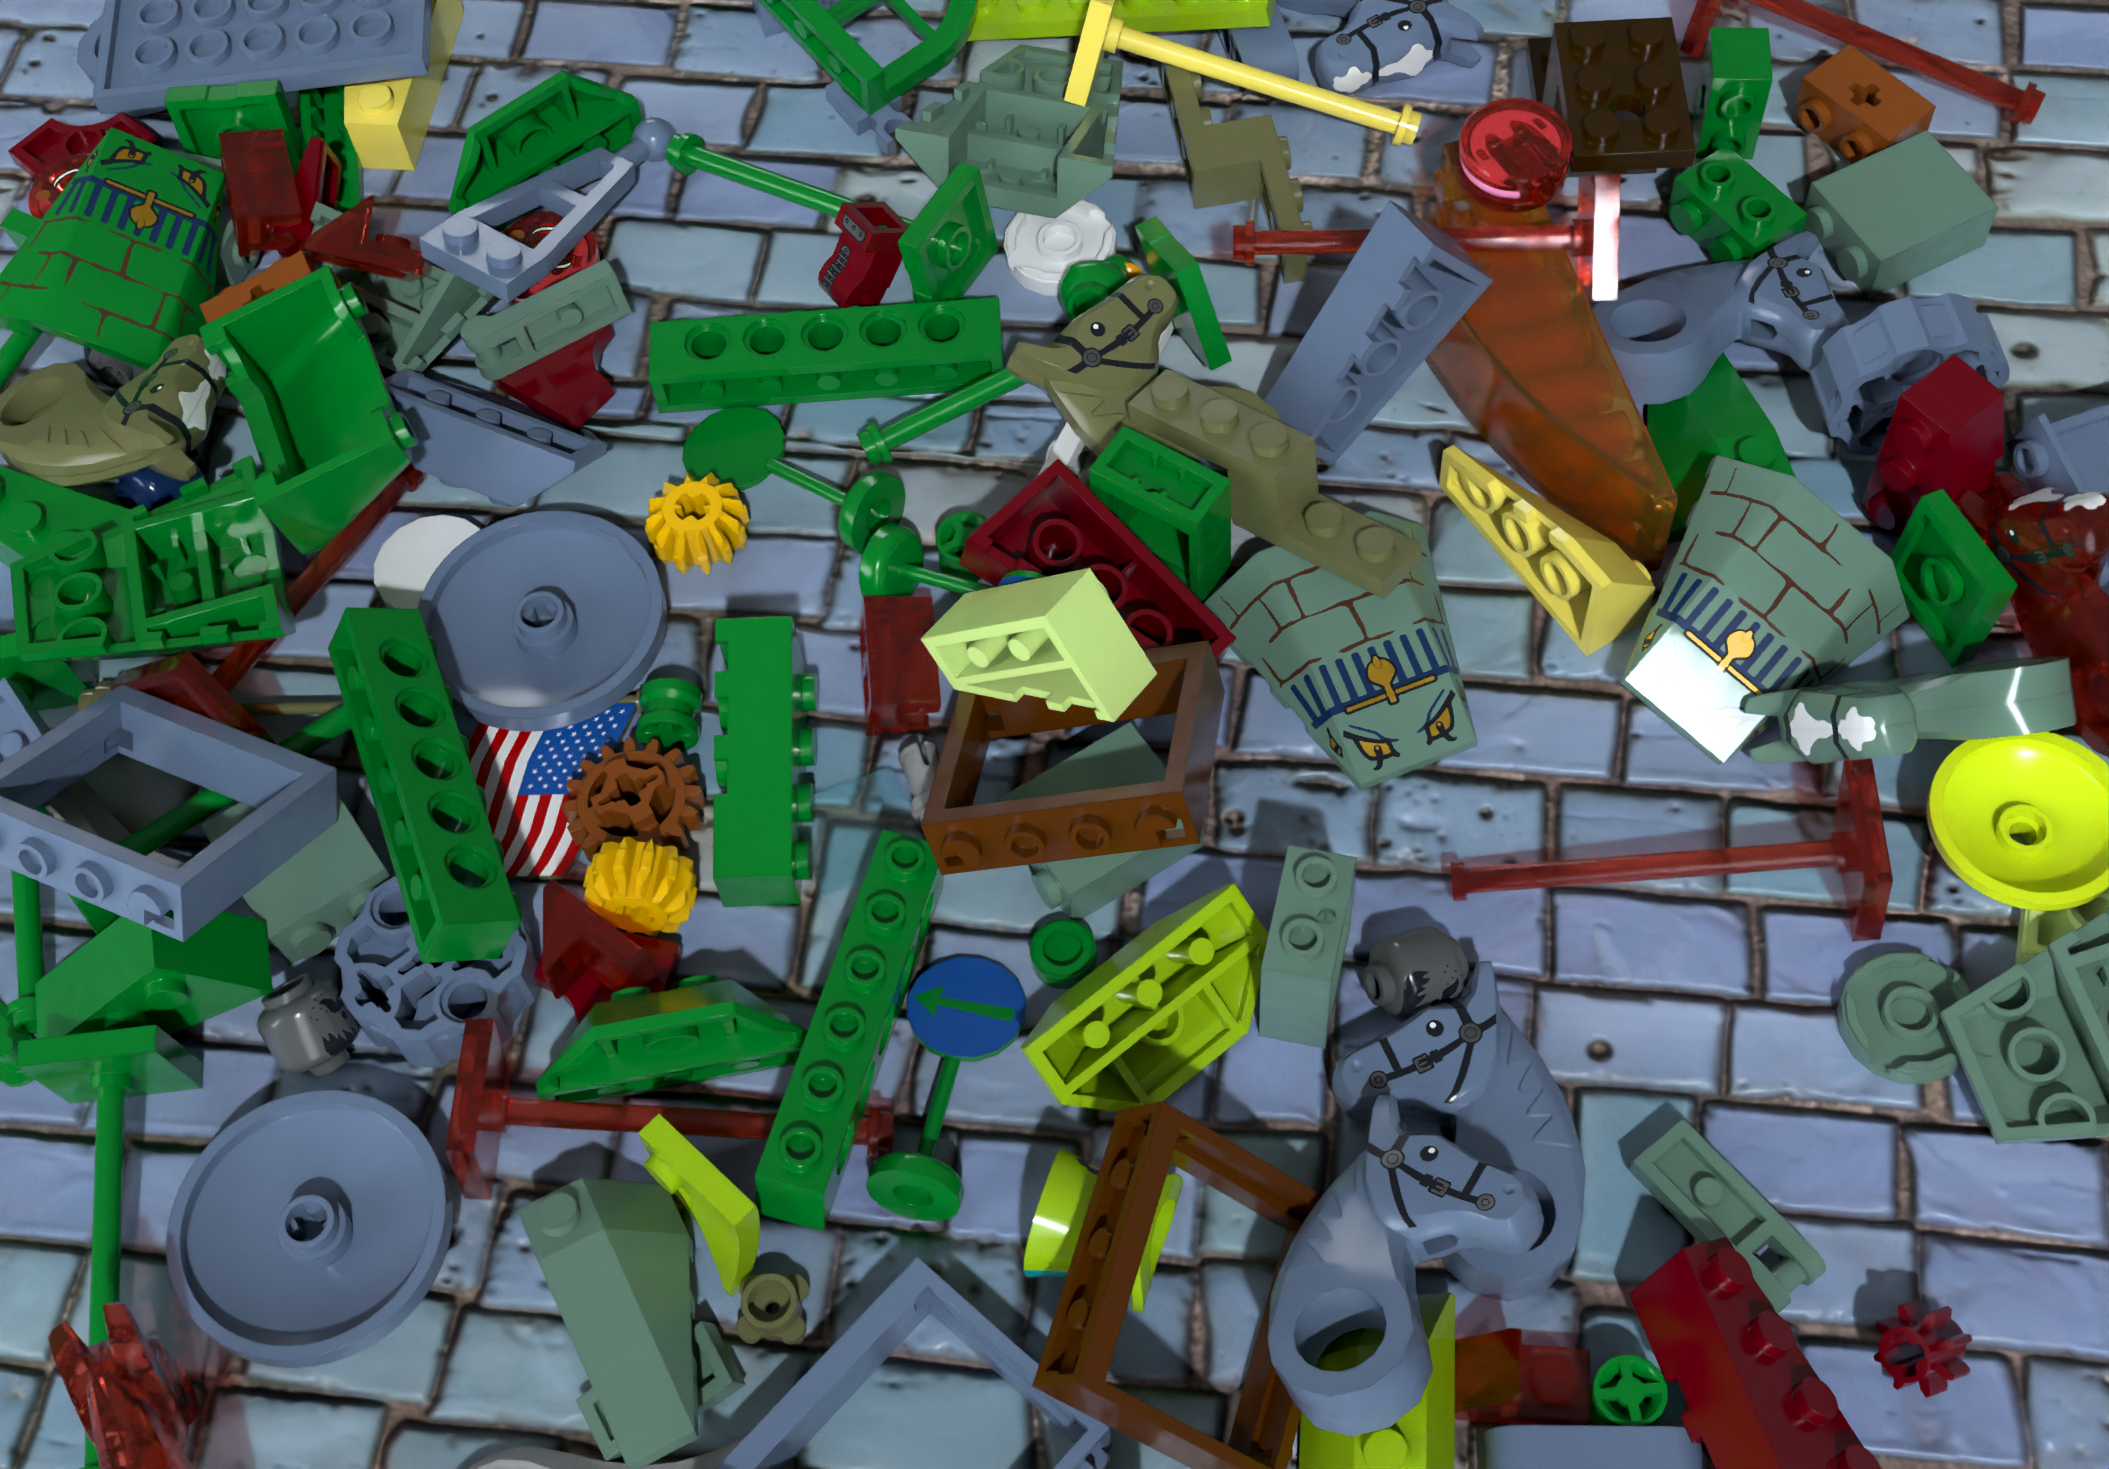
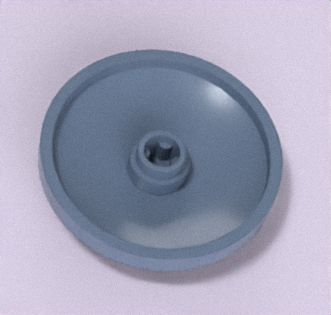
M560 510L537 511L509 517L476 532L464 540L444 558L433 572L418 605L427 634L433 636L436 642V662L443 683L448 684L451 688L453 707L467 717L482 724L510 731L531 732L563 728L592 718L619 702L635 688L651 668L661 648L667 623L666 598L659 574L652 559L641 544L625 530L602 518L585 513Z
M317 1090L292 1094L270 1101L253 1109L225 1128L208 1144L187 1172L172 1205L167 1228V1264L174 1291L190 1318L211 1339L227 1351L243 1359L273 1367L302 1368L328 1364L350 1357L369 1348L396 1329L417 1308L435 1282L443 1265L452 1231L453 1205L448 1177L440 1158L419 1128L404 1114L376 1098L342 1090Z

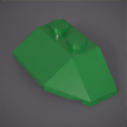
M561 70L470 126L467 131L448 206L451 217L465 208L596 148L602 147L615 153L632 141L634 128L643 120L638 100L630 93ZM536 208L526 213H523L509 221H506L494 227L493 229L500 232L501 230L513 224L514 222L524 217L528 213L532 212Z
M716 975L689 977L678 983L679 989L652 993L651 988L648 987L626 988L614 992L611 995L612 1001L595 1003L536 1081L537 1095L546 1110L791 1066L797 1062L808 1030L732 979L719 981Z

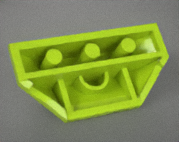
M1229 883L1153 923L1061 995L1049 1006L1021 1045L1020 1050L1058 1104L1118 1112L1119 1109L1164 1101L1248 1033L1260 987L1261 966L1269 933L1235 883Z
M1452 1293L1417 1295L1433 1365L1432 1373L1420 1402L1389 1428L1352 1437L1317 1428L1301 1413L1299 1469H1455V1296ZM1359 1328L1343 1333L1327 1345L1318 1358L1316 1368L1324 1371H1343L1359 1366L1374 1355L1384 1339L1385 1332L1378 1329Z

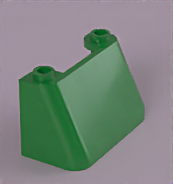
M329 265L199 327L207 352L211 356L217 354L230 370L228 372L229 377L224 379L226 386L242 405L264 470L263 473L257 475L258 479L250 482L257 506L305 557L330 546L413 461L410 448L418 445L416 435L407 418L401 411L396 412L363 325L361 318L369 314L365 301L354 283L349 282L343 285Z

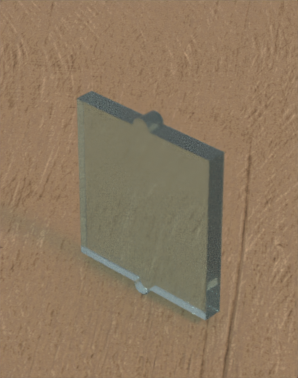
M892 766L815 794L814 822H803L802 841H811L813 872L823 896L864 880L882 829L923 840L910 811L911 802L907 803Z

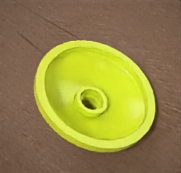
M2045 731L2018 736L1967 740L1955 748L1941 763L1928 792L1926 807L1928 827L1933 842L1943 860L1969 886L2001 903L2037 911L2064 910L2077 907L2100 897L2109 890V765L2103 759L2071 739ZM2010 835L2023 837L2029 845L2016 842Z

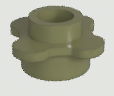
M754 1273L747 1276L739 1287L742 1296L741 1309L743 1312V1316L736 1323V1331L739 1337L749 1344H754L761 1338H780L785 1344H794L800 1341L807 1329L804 1320L801 1318L802 1302L808 1297L810 1292L807 1281L798 1274H790L784 1277L775 1273L763 1275ZM771 1303L779 1305V1310L775 1314H768L766 1312L767 1306Z

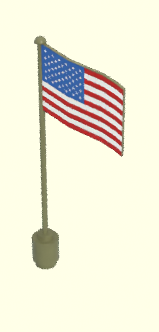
M161 680L104 681L97 683L95 688H84L81 691L77 713L121 684L204 717L327 714L343 704L344 701L179 705L176 694L169 692L166 684ZM640 688L637 689V695H626L619 702L598 715L563 728L524 732L495 728L479 722L469 741V763L476 784L480 785L485 792L487 803L486 815L493 836L498 838L502 844L504 852L503 867L508 880L565 879L574 867L583 849L581 845L576 846L567 829L569 823L562 810V804L572 800L566 787L567 781L584 780L585 776L579 763L583 759L591 761L596 765L603 760L600 747L607 745L616 753L636 712H644L639 704Z

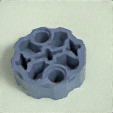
M1952 293L1923 299L1908 296L1878 306L1869 316L1855 324L1844 326L1833 334L1822 346L1824 354L1819 364L1810 371V382L1830 436L1843 439L1848 451L1866 455L1880 452L1900 394L1952 355L1958 356L1998 389L2009 380L2010 373L2008 361L1988 314L1977 313L1971 298Z
M396 876L371 891L367 895L364 909L356 920L341 930L334 960L340 967L343 989L340 997L371 1042L376 1047H387L404 1055L410 1065L426 1068H443L451 1060L469 1054L485 1056L505 1043L512 1036L514 1023L522 1011L536 1002L540 989L534 977L538 966L533 945L535 935L523 912L519 928L514 931L499 959L422 963L410 921L403 925L395 926L402 917L408 915ZM382 997L389 1003L391 1010L384 1012L375 1002L376 998ZM477 1005H486L485 1009L478 1016L463 1020L465 1013L469 1009Z

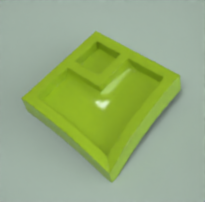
M658 1114L638 1132L650 1155L643 1165L670 1194L674 1193L695 1219L710 1248L723 1289L732 1298L739 1291L741 1282L751 1274L760 1241V1218L757 1206L664 1117Z

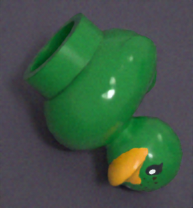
M1120 254L1110 255L1104 260L1079 261L1071 265L1070 269L1061 279L1059 284L1061 305L1073 321L1076 317L1107 298L1129 280L1142 274V271L1128 257Z

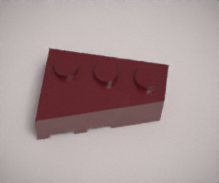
M1954 354L1900 394L1860 504L1879 527L1891 531L1900 538L1921 496L1943 489L1990 549L1996 547L1990 532L1995 520V507L2004 501V485L1995 482V462L2004 456V393ZM1996 525L1994 531L2000 544L2003 545L2004 529Z

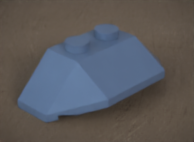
M404 369L384 379L396 412L401 411L416 435L418 445L410 448L413 456L411 463L414 468L438 477L439 481L446 486L467 488L485 495L496 505L518 507L606 455L607 443L598 439L587 429L580 427L577 431L573 432L536 410L496 395L450 381L431 380L425 378L422 373Z

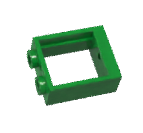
M1123 425L1089 468L1090 491L1203 603L1231 565V479Z

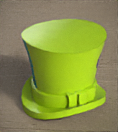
M1064 1148L1058 1151L1052 1164L1030 1229L1024 1257V1273L1028 1278H1066L1100 1170ZM1167 1172L1130 1296L1129 1305L1131 1310L1139 1313L1144 1311L1154 1271L1183 1190V1179L1176 1173Z

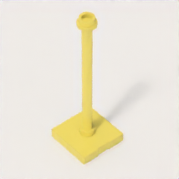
M1090 0L1064 101L1085 107L1105 52L1115 54L1118 48L1393 134L1391 144L1400 147L1401 143L1410 146L1413 144L1422 113L1413 111L1412 105L1404 103L1401 112H1397L1124 27L1125 20L1115 17L1120 0Z

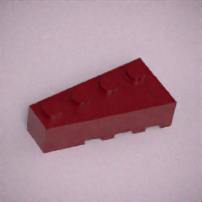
M1059 459L1054 461L967 538L959 561V565L994 587L998 586L1006 573L1015 570L1035 571L1048 577L1091 568L1098 581L1106 588L1110 600L1142 650L1209 640L1216 664H1218L1236 640V637Z
M1727 1236L1682 1248L1629 1293L1664 1379L1679 1384L1687 1401L1685 1413L1680 1417L1692 1443H1704L1706 1445L1715 1469H1881L1876 1458L1870 1451L1864 1448L1841 1413L1836 1397L1831 1389L1819 1379L1796 1344L1790 1326L1776 1313L1753 1278L1750 1265L1735 1250Z

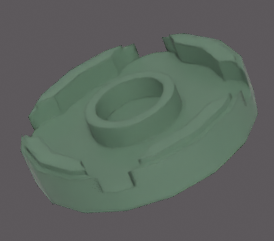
M1887 951L1865 960L1846 981L1836 1009L1839 1034L1851 1055L1873 1074L1899 1084H1930L1952 1075L1961 1066L1941 1020L1940 1013L1972 993L1966 980L1950 966L1946 970L1941 965L1931 962V956L1917 951Z

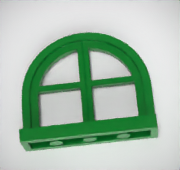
M757 0L869 116L949 63L967 42L973 30L978 12V0H950L945 17L934 31L905 0H884L924 41L882 68L842 27L882 0H840L827 10L816 0Z

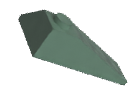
M582 1177L518 1208L517 1211L536 1259L627 1468L640 1469L699 1439L697 1362L692 1351V1320L695 1319V1299L691 1293L690 1263H693V1242L671 1194L660 1184Z

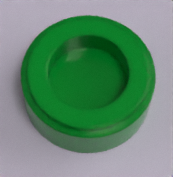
M1070 919L1050 921L1040 927L1031 940L1030 956L1032 968L1036 976L1048 986L1058 989L1072 988L1096 968L1097 950L1095 939L1090 930L1077 921Z

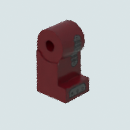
M885 202L842 203L834 222L842 230L833 255L824 263L819 272V286L840 308L878 306L887 288L890 287L902 261L897 241L909 226Z

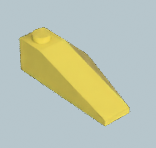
M1451 445L1443 450L1439 487L1586 656L1646 621L1655 586L1643 564L1637 560H1631L1612 540L1458 447Z

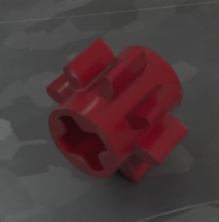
M1920 1299L1898 1305V1317L1893 1316L1876 1323V1329L1883 1336L1879 1343V1352L1873 1357L1875 1361L1881 1362L1885 1370L1894 1378L1893 1387L1895 1389H1902L1918 1381L1921 1392L1927 1398L1946 1391L1948 1386L1947 1380L1953 1381L1970 1373L1971 1369L1962 1360L1965 1356L1966 1344L1972 1341V1336L1963 1333L1959 1325L1951 1319L1952 1308L1949 1306L1926 1314L1923 1303Z

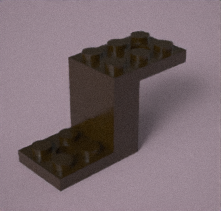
M1672 17L1554 23L1552 37L1528 38L1526 60L1534 116L1547 121L1555 127L1564 138L1568 149V164L1564 174L1556 171L1555 175L1551 178L1656 173L1657 168L1692 167L1696 148ZM1540 153L1541 167L1551 166L1555 168V166Z

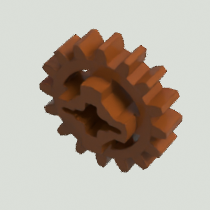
M626 738L623 752L615 754L609 746L604 745L600 747L603 758L600 763L596 765L585 759L579 763L585 778L584 780L567 781L566 787L572 800L563 803L562 810L569 823L567 829L574 844L582 846L590 862H592L593 854L600 852L603 842L613 841L621 843L625 836H630L638 842H647L652 838L656 845L662 847L673 845L679 850L687 851L690 846L684 831L701 830L703 824L698 810L706 807V800L701 786H699L701 783L693 764H685L679 749L674 748L664 755L659 740L652 738L645 750H637L633 738Z

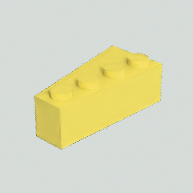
M432 0L428 75L344 85V124L363 168L415 171L464 15V9L460 0Z

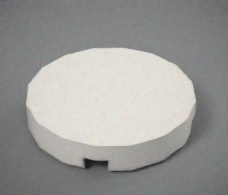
M1080 200L1056 219L1021 212L1016 213L1006 228L1003 247L1010 274L1024 288L1046 296H1059V284L1071 265L1085 260H1104L1106 257L1116 254L1117 239L1113 224L1111 226L1105 219V213L1097 205Z
M444 514L418 518L398 528L382 544L374 562V584L387 608L418 609L425 586L439 564L454 548L481 529L465 518Z

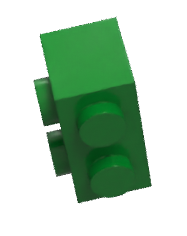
M1727 145L1675 177L1667 217L1672 221L1675 228L1680 233L1692 238L1711 255L1715 263L1756 259L1786 239L1802 233L1808 216L1804 210Z

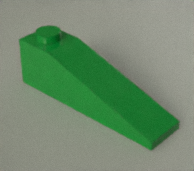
M1724 352L1715 361L1703 382L1690 395L1664 404H1648L1645 496L1664 544L1683 540L1687 530L1684 527L1693 504L1701 496L1707 481L1704 478L1712 458L1716 455L1791 475L1796 478L1774 426Z

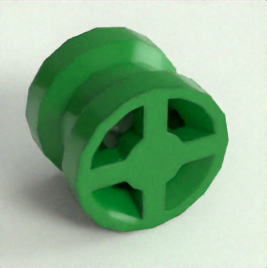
M959 512L941 522L936 531L935 540L936 549L939 553L941 573L975 582L982 579L959 565L961 558L959 552H963L967 538L988 520L984 515L975 512Z
M657 678L643 684L640 689L639 704L644 710V715L639 717L636 723L635 735L637 740L646 747L652 738L657 739L663 752H669L674 748L686 751L696 746L699 741L700 727L694 718L702 708L703 695L701 690L695 684L677 678Z
M1623 1354L1610 1358L1599 1368L1587 1395V1413L1592 1425L1656 1426L1668 1402L1667 1384L1662 1373L1655 1365L1640 1356ZM1617 1401L1627 1409L1628 1415L1625 1414L1624 1410L1619 1409L1616 1404H1610V1402Z

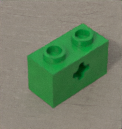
M1710 27L1693 103L1695 158L1705 159L1727 145L1741 158L1753 159L1773 80L1769 28Z

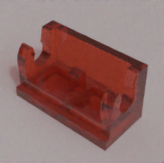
M283 128L218 133L221 172L225 173L224 188L239 257L251 256L250 252L285 249L296 244L295 233L292 231H283L281 233L269 232L271 228L276 226L288 227L302 223V212Z
M863 597L858 635L866 736H878L881 732L926 730L929 728V716L925 714L940 711L941 695L938 665L921 641V638L934 625L932 597ZM909 713H919L916 715H906Z

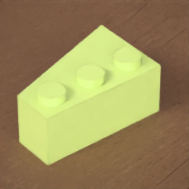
M1091 568L965 593L921 638V641L954 690L1017 702L1025 694L1047 699L1048 709L1065 712L1072 704L1096 709L1097 719L1115 722L1157 675L1156 670L1110 600L1106 588L1098 581Z

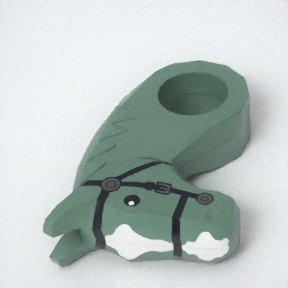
M2054 655L1997 660L1929 673L1924 672L1900 676L1879 682L1871 680L1853 681L1768 692L1748 697L1744 703L1743 710L1745 714L1778 717L1781 738L1748 748L1750 756L1757 763L1767 764L1803 761L1820 764L1849 759L1894 756L1912 752L1917 739L1974 740L2018 736L2057 730L2073 726L2077 722L2069 656Z

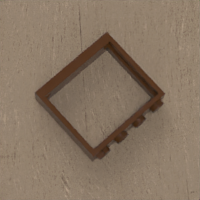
M1209 640L1144 649L1143 652L1156 670L1157 675L1115 721L1177 713L1165 779L1163 781L973 805L990 739L1109 723L1110 721L1097 719L1096 709L1072 704L1065 712L1048 709L1046 704L1047 699L1025 694L1017 702L959 691L921 822V828L941 875L1199 844L1225 689ZM996 712H999V713H1000V715H995V716H989V715H988L989 713H996ZM1177 819H1181L1184 829L1165 831L1166 829L1176 828Z
M1164 1101L1119 1109L1032 1387L1191 1469H1287L1289 1460H1292V1447L1302 1411L1293 1403L1271 1362L1268 1345L1270 1299L1276 1278L1291 1243L1322 1195ZM1170 1163L1286 1230L1228 1445L1105 1382Z

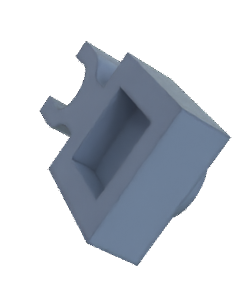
M836 81L826 85V100L851 129L859 136L872 128L877 135V143L887 157L894 154V140L889 134L895 132V128L906 120L913 122L906 114L899 112L902 110V96L900 95L869 116Z

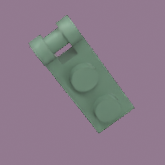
M604 259L490 317L477 315L469 318L461 326L460 334L467 348L476 353L474 361L481 376L486 380L493 381L502 379L632 312L614 270L608 261ZM512 338L515 339V340H513V341H511V342H509V343H507V344H505V345H502V343H504V342H506V341H508V340H510V339H512Z
M1684 1118L1632 1161L1629 1169L1631 1174L1699 1243L1727 1236L1735 1250L1750 1265L1753 1278L1777 1314L1791 1303L1789 1293L1799 1284L1809 1286L1826 1272V1265L1820 1254ZM1766 1245L1780 1259V1262L1771 1270L1755 1256Z

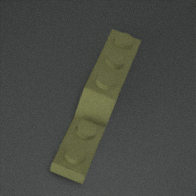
M1161 62L1162 88L1194 209L1260 198L1284 284L1306 280L1307 256L1316 254V242L1311 221L1302 222L1299 212H1303V195L1300 181L1298 178L1290 179L1287 170L1291 169V154L1287 137H1277L1271 114L1213 124L1209 106L1200 107L1198 99H1202L1203 96L1200 74Z
M1169 369L1164 370L1127 404L1131 423L1227 469V476L1231 479V513L1233 524L1382 599H1385L1422 561L1420 542L1319 494L1315 438Z

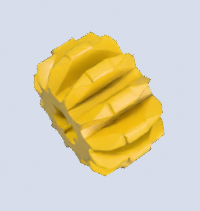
M686 472L683 484L679 486L664 481L663 497L649 499L648 512L650 517L646 519L645 525L649 542L653 543L656 555L662 560L663 564L675 563L676 568L680 570L683 576L695 565H699L700 569L709 576L712 567L711 563L720 561L731 566L732 550L746 548L747 535L745 530L749 528L748 522L750 521L746 505L742 504L738 491L731 482L720 485L719 480L712 472L700 482L695 481Z
M625 836L621 843L613 841L603 842L600 852L593 854L591 865L587 866L583 887L586 888L584 900L588 903V914L597 919H604V927L608 929L621 928L632 934L634 932L645 933L653 938L658 935L659 931L666 933L678 932L680 924L688 921L690 909H694L698 888L695 887L697 876L693 873L694 861L686 856H679L677 847L673 845L665 847L656 845L652 838L647 842H638L630 836Z

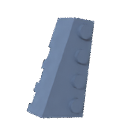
M1389 200L1264 401L1277 410L1283 424L1315 438L1317 458L1334 464L1494 280L1451 236Z

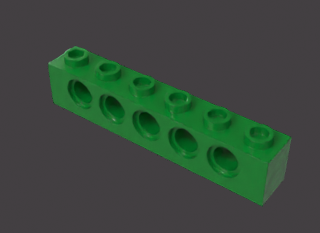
M968 297L961 300L934 302L912 301L893 305L850 306L838 309L793 310L783 313L736 314L728 317L679 318L673 321L650 322L648 378L659 414L726 409L740 406L757 407L951 393L1005 368L1003 326L999 297Z
M346 607L329 644L328 651L422 963L499 959L514 931L520 926L522 917L521 902L517 893L511 891L503 867V847L500 840L493 836L486 815V795L483 788L476 784L469 763V743L466 736L460 734L452 711V691L448 684L443 683L436 662V642L433 636L427 634L419 609Z
M882 829L755 1172V1197L759 1214L824 1232L943 890L944 875H941L926 840Z

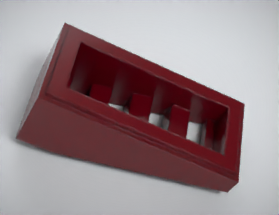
M310 137L273 229L270 243L283 258L297 253L301 244L308 245L315 225L310 220V216L316 201L335 210L338 208L342 163L322 137Z

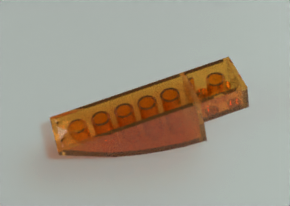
M1514 138V146H1513V147L1518 146L1517 143H1516V141H1515V138ZM1463 139L1443 143L1440 169L1433 172V185L1437 202L1436 208L1429 211V223L1451 236L1494 281L1425 359L1427 365L1457 408L1491 448L1537 493L1565 513L1615 542L1631 560L1639 561L1648 572L1660 570L1678 497L1539 191L1537 190L1536 195L1531 198H1506L1503 204H1493L1490 201V195L1492 194L1481 190L1471 182L1462 168L1460 148ZM1487 151L1486 154L1489 159L1497 160L1498 163L1495 166L1501 172L1507 174L1509 182L1512 181L1519 191L1526 185L1534 184L1530 171L1522 172L1515 167V161L1522 157V155H1516L1521 152H1516L1508 158H1500L1495 153Z

